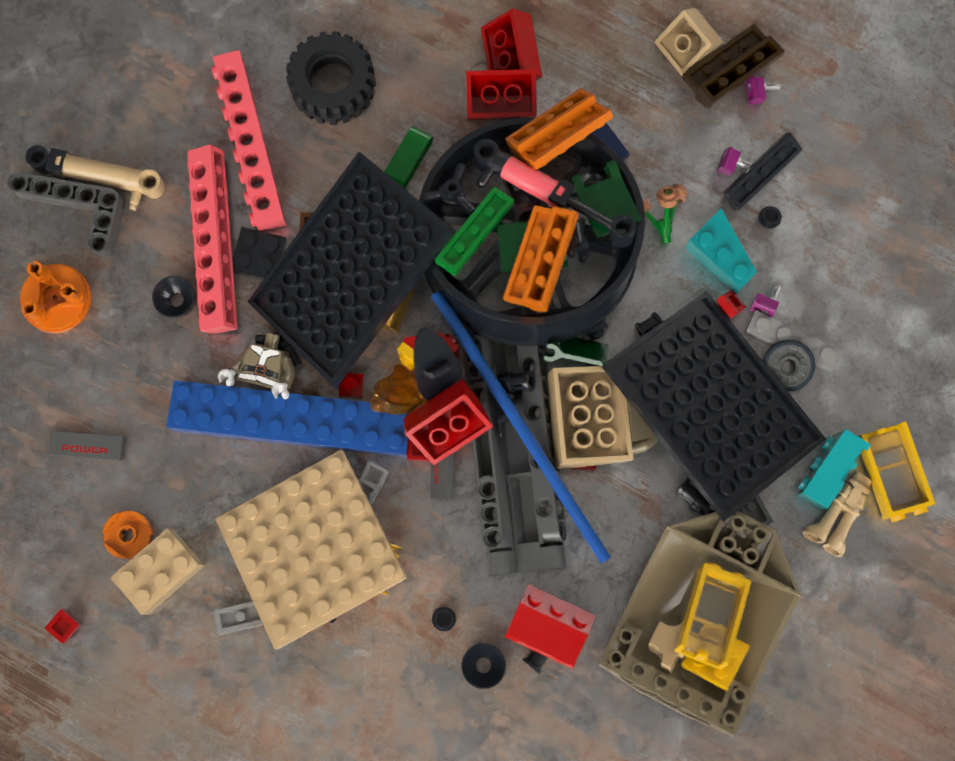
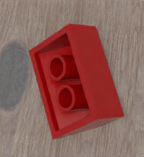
M512 8L480 27L488 70L536 69V80L543 77L531 14Z
M536 69L466 71L467 121L537 117Z
M463 379L403 418L405 435L433 465L493 427L476 394Z
M528 584L505 637L573 669L596 615Z

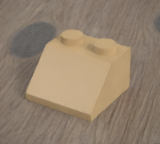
M693 8L683 10L654 43L679 74L683 76L686 71L716 51L723 43V40L700 12Z

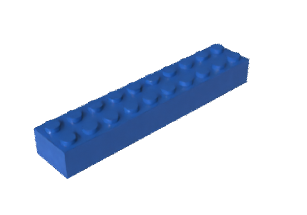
M174 380L166 428L174 432L332 450L342 449L349 452L407 458L409 438L404 433L403 418L413 412V408L289 393L288 399H283L281 393L275 399L272 391Z

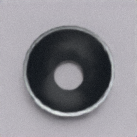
M169 276L162 279L155 286L152 293V302L155 309L161 315L171 319H178L192 311L196 302V294L188 280L179 276ZM176 294H181L184 298L183 303L178 307L172 306L171 298Z
M479 643L473 645L465 652L462 658L461 670L464 678L470 685L479 689H489L499 684L506 672V660L496 646L488 643ZM480 658H487L491 662V668L486 673H481L477 670L476 663Z

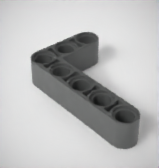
M15 172L9 176L7 180L8 188L21 199L93 211L94 215L87 239V246L101 259H106L113 254L125 208L124 200L114 189L22 172ZM25 182L24 187L21 188V189H18V186H19L21 183ZM48 186L44 193H40L43 187ZM70 190V194L63 197V193ZM93 194L91 200L85 201L88 195ZM116 198L112 205H107L110 199ZM110 220V224L107 227H102L104 221ZM100 242H105L104 247L97 250V245Z

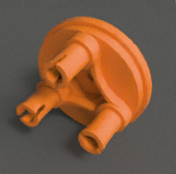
M33 261L35 264L33 265L30 262L27 265V272L30 276L26 279L20 294L21 311L25 318L36 328L49 333L65 332L79 325L88 314L92 302L91 288L86 278L78 270L68 265H42L38 261Z

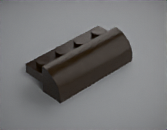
M752 24L686 71L682 79L696 94L695 99L704 107L710 108L783 56L785 50L771 35L766 37L755 24Z

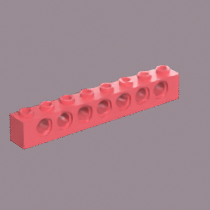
M237 50L213 56L215 65L211 66L215 80L219 79L220 86L216 87L220 100H224L226 106L222 107L225 121L229 120L231 128H227L230 141H235L236 149H233L236 163L240 162L242 170L238 171L242 184H246L247 191L243 192L247 206L251 205L253 213H249L251 224L262 232L287 226L241 52ZM236 77L234 81L227 82L228 78ZM241 97V100L239 102H232L234 98ZM247 118L246 122L242 124L237 123L239 119ZM253 139L250 144L243 145L244 140ZM251 160H258L256 165L248 166ZM256 181H264L261 187H253ZM262 202H269L267 208L259 209V205Z
M207 145L188 151L187 166L190 180V209L193 222L195 278L197 280V302L199 306L198 322L200 331L219 334L237 330L238 327L225 156L223 150Z

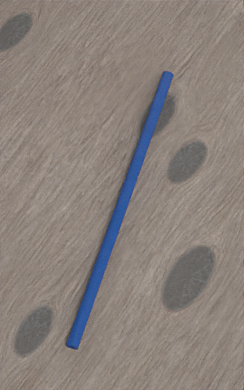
M441 290L436 292L431 298L600 563L605 562L611 558L610 554Z

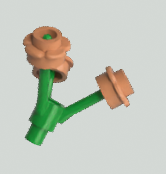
M673 184L672 187L665 186L656 193L658 204L664 207V219L656 220L648 211L653 207L649 202L650 199L644 200L642 198L645 216L658 229V233L662 237V243L672 242L670 233H672V222L677 203H684L689 196L686 187L679 184Z

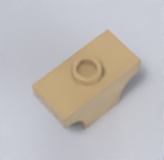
M660 622L649 642V651L658 655L662 660L661 671L671 675L679 657L682 659L685 657L674 652L683 622L677 626H669Z

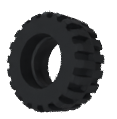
M326 31L319 32L320 36L314 37L311 35L307 37V42H300L296 46L298 51L291 53L289 57L290 62L287 63L286 67L287 84L300 112L304 111L305 116L309 119L315 117L317 123L324 124L325 121H329L330 125H337V121L343 120V123L350 122V117H359L361 109L366 110L370 105L369 99L374 97L376 78L373 62L369 52L363 48V44L358 40L353 42L352 36L344 34L343 37L337 31H332V34L328 35ZM328 64L343 65L353 73L350 83L344 89L335 93L319 92L310 84L314 73L319 68Z

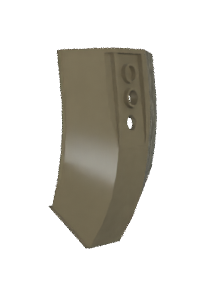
M739 511L724 522L716 512L667 526L632 592L598 665L638 692L670 709L735 737L775 645L799 598L802 597L776 530ZM704 563L717 564L722 570L730 573H740L745 579L751 580L736 639L750 645V648L728 691L684 669L678 662L671 675L661 671V658L649 651V642L660 622L669 626H677L683 622L697 571ZM704 582L695 616L717 625L722 624L726 628L735 594ZM693 620L692 629L699 633L703 624Z

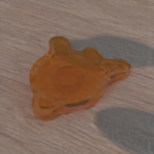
M398 364L394 367L391 375L382 378L374 385L370 408L375 412L395 415L406 414L415 410L419 405L428 402V400L424 399L420 394L415 375L408 374L406 367Z

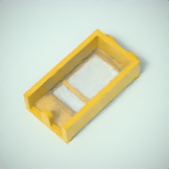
M907 422L859 435L858 437L871 444L867 451L863 450L860 454L868 477L872 481L871 485L882 514V520L891 518V521L895 522L905 519V513L913 511L914 515L929 512L928 507L935 505V501Z
M704 563L697 571L674 652L720 670L726 667L730 662L751 580L745 579L740 573H730L722 570L717 564Z

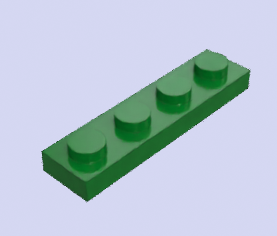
M494 187L435 258V263L456 276L514 205V199Z

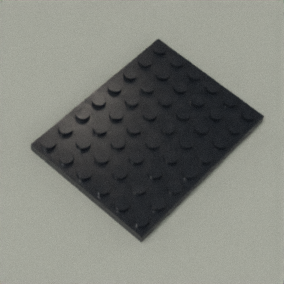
M358 152L247 302L331 385L338 387L456 231L369 158Z
M707 291L602 365L603 370L723 522L728 520L826 440L824 435Z

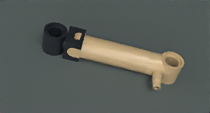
M41 145L31 146L25 154L26 162L39 174H50L52 177L64 180L72 178L131 191L129 209L132 211H136L142 194L151 199L161 197L166 189L164 181L154 170L147 169L143 171L70 155L67 151L51 148L49 153ZM40 157H44L42 162L37 163ZM156 181L153 187L147 188L149 182Z

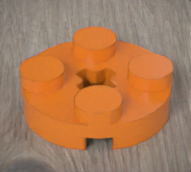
M135 511L118 512L112 515L104 525V545L111 555L121 559H132L152 542L154 530L149 520L141 513ZM132 529V540L124 541L125 535L123 531Z

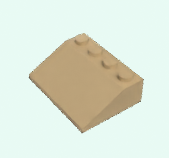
M602 366L552 368L547 374L556 469L632 461L633 451L627 399L603 370Z

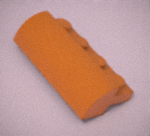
M580 88L505 138L515 158L537 170L544 167L556 156L566 152L575 143L585 139L587 135L596 129L603 127L606 122L613 118L610 109L597 103L594 94Z
M534 205L503 297L506 302L526 306L540 312L548 310L579 217L576 211L558 207L549 209Z

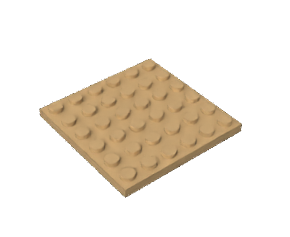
M342 449L216 518V522L274 649L277 650L407 579Z

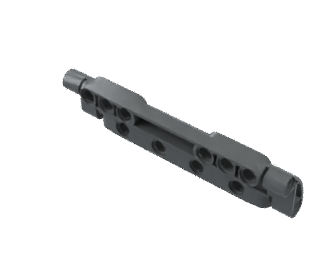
M526 306L499 311L517 315L537 314V311ZM465 327L476 345L479 343V351L495 374L491 339L478 335ZM492 340L496 376L506 372H513L514 374L524 373L526 370H530V364L535 361V368L532 370L535 375L534 391L516 390L515 393L510 394H515L513 404L560 476V469H556L547 384L548 366L547 361L544 360L545 345L517 346ZM463 348L466 384L476 394L493 424L491 429L472 440L482 538L489 550L490 575L565 568L567 566L564 541L567 538L564 505L519 434L517 436L516 430L510 421L501 424L502 438H500L496 416H498L497 402L494 401V395L482 376H478L477 368ZM484 389V397L480 399V393ZM540 407V416L536 418L535 411ZM506 480H508L515 545H513ZM492 484H494L495 491L493 494H491L490 487ZM548 502H550L552 506L551 512L549 514L546 511V505ZM494 508L497 509V517L495 519L493 517ZM497 532L500 534V540L498 543L495 540V535Z

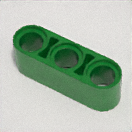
M413 125L384 172L406 189L428 152L434 136Z

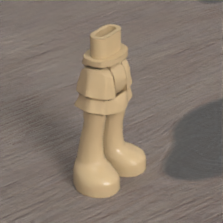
M855 471L852 478L846 480V483L820 522L807 525L802 532L803 535L813 542L824 543L823 548L837 557H842L846 551V536L856 517H859L860 510L864 509L866 495L870 493L868 487L872 481L862 473ZM839 513H844L834 533L827 539Z

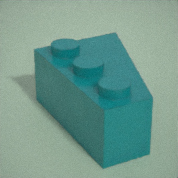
M722 209L685 246L687 251L728 289H732L736 294L757 273Z
M847 429L832 436L829 435L821 446L824 448L820 456L817 455L810 464V468H812L808 477L805 475L799 482L798 488L800 490L797 496L820 510L828 509L844 486V480L850 470H854L858 465L856 460L861 451H867L871 444Z

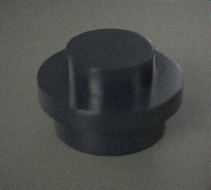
M774 206L764 207L758 215L759 223L766 229L776 228L782 220L781 212Z
M440 607L434 611L432 623L439 631H449L456 623V615L449 607Z

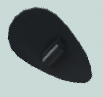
M427 327L421 328L417 333L414 344V370L418 390L422 397L429 401L463 379V372L458 359L444 339Z

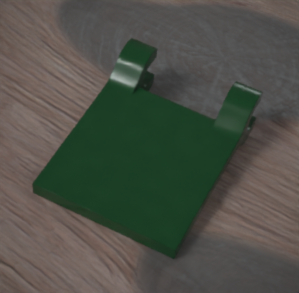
M615 159L605 164L606 167L603 170L608 179L585 188L580 174L570 177L571 182L569 183L576 186V197L579 202L612 220L621 214L631 216L635 223L642 220L621 178ZM587 217L597 239L610 234L608 228Z
M529 221L497 225L502 272L513 270ZM567 253L562 268L569 267Z
M577 337L559 343L548 340L547 348H552L555 351L553 353H544V360L549 362L559 358H566L602 366L610 360L608 344Z

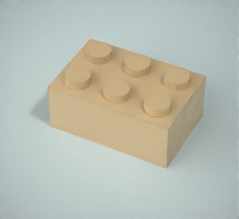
M167 528L110 578L141 615H149L205 565L175 530Z

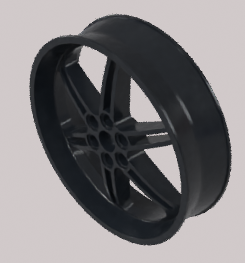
M513 118L494 122L458 140L447 149L431 169L423 185L419 201L444 222L462 226L470 215L459 204L447 203L442 201V199L424 203L422 193L439 190L440 186L453 178L458 163L466 165L465 173L476 166L474 147L483 139L494 141L500 150L514 157L505 138L535 118ZM590 133L585 139L575 143L566 152L556 157L578 165L562 178L567 182H571L570 177L578 174L582 175L584 172L589 171L582 177L585 187L593 180L601 182L608 179L603 169L606 167L605 164L615 159L621 178L642 218L641 221L636 223L633 242L627 247H617L612 244L609 234L597 239L591 226L585 224L584 233L588 239V251L612 256L616 261V266L610 278L589 301L581 306H571L565 297L559 275L555 290L561 308L555 306L552 297L546 312L517 315L488 309L481 306L477 301L479 294L502 272L500 260L472 290H468L499 256V241L493 245L468 277L463 280L456 279L450 272L435 263L434 260L424 273L433 294L440 290L442 291L466 328L478 335L505 344L542 346L547 345L548 340H553L557 343L564 342L591 330L610 315L621 302L633 279L637 259L642 247L645 231V212L642 196L633 174L619 155L595 135ZM485 154L482 157H490L491 155ZM502 179L507 195L514 199V205L501 221L505 219L511 220L512 222L509 224L528 222L534 205L548 208L547 203L524 190L514 191L513 185ZM471 202L476 208L480 205V203ZM523 203V204H526V205H528V206L525 207V208H522V207H519L518 205ZM500 221L497 225H504L505 223ZM497 226L492 230V232L498 233Z

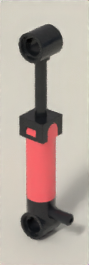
M483 139L475 145V165L477 169L483 172L476 182L480 188H484L493 174L547 203L549 209L553 207L568 209L570 207L608 228L610 241L617 247H627L633 242L636 223L631 216L621 214L613 220L576 200V186L562 178L560 181H557L500 150L492 140ZM485 154L491 155L490 157H482ZM618 229H625V230H627L628 232H627V233H620V232H618L617 230H618Z

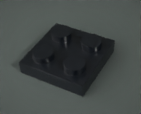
M241 227L232 259L233 273L264 280L284 253L287 238Z

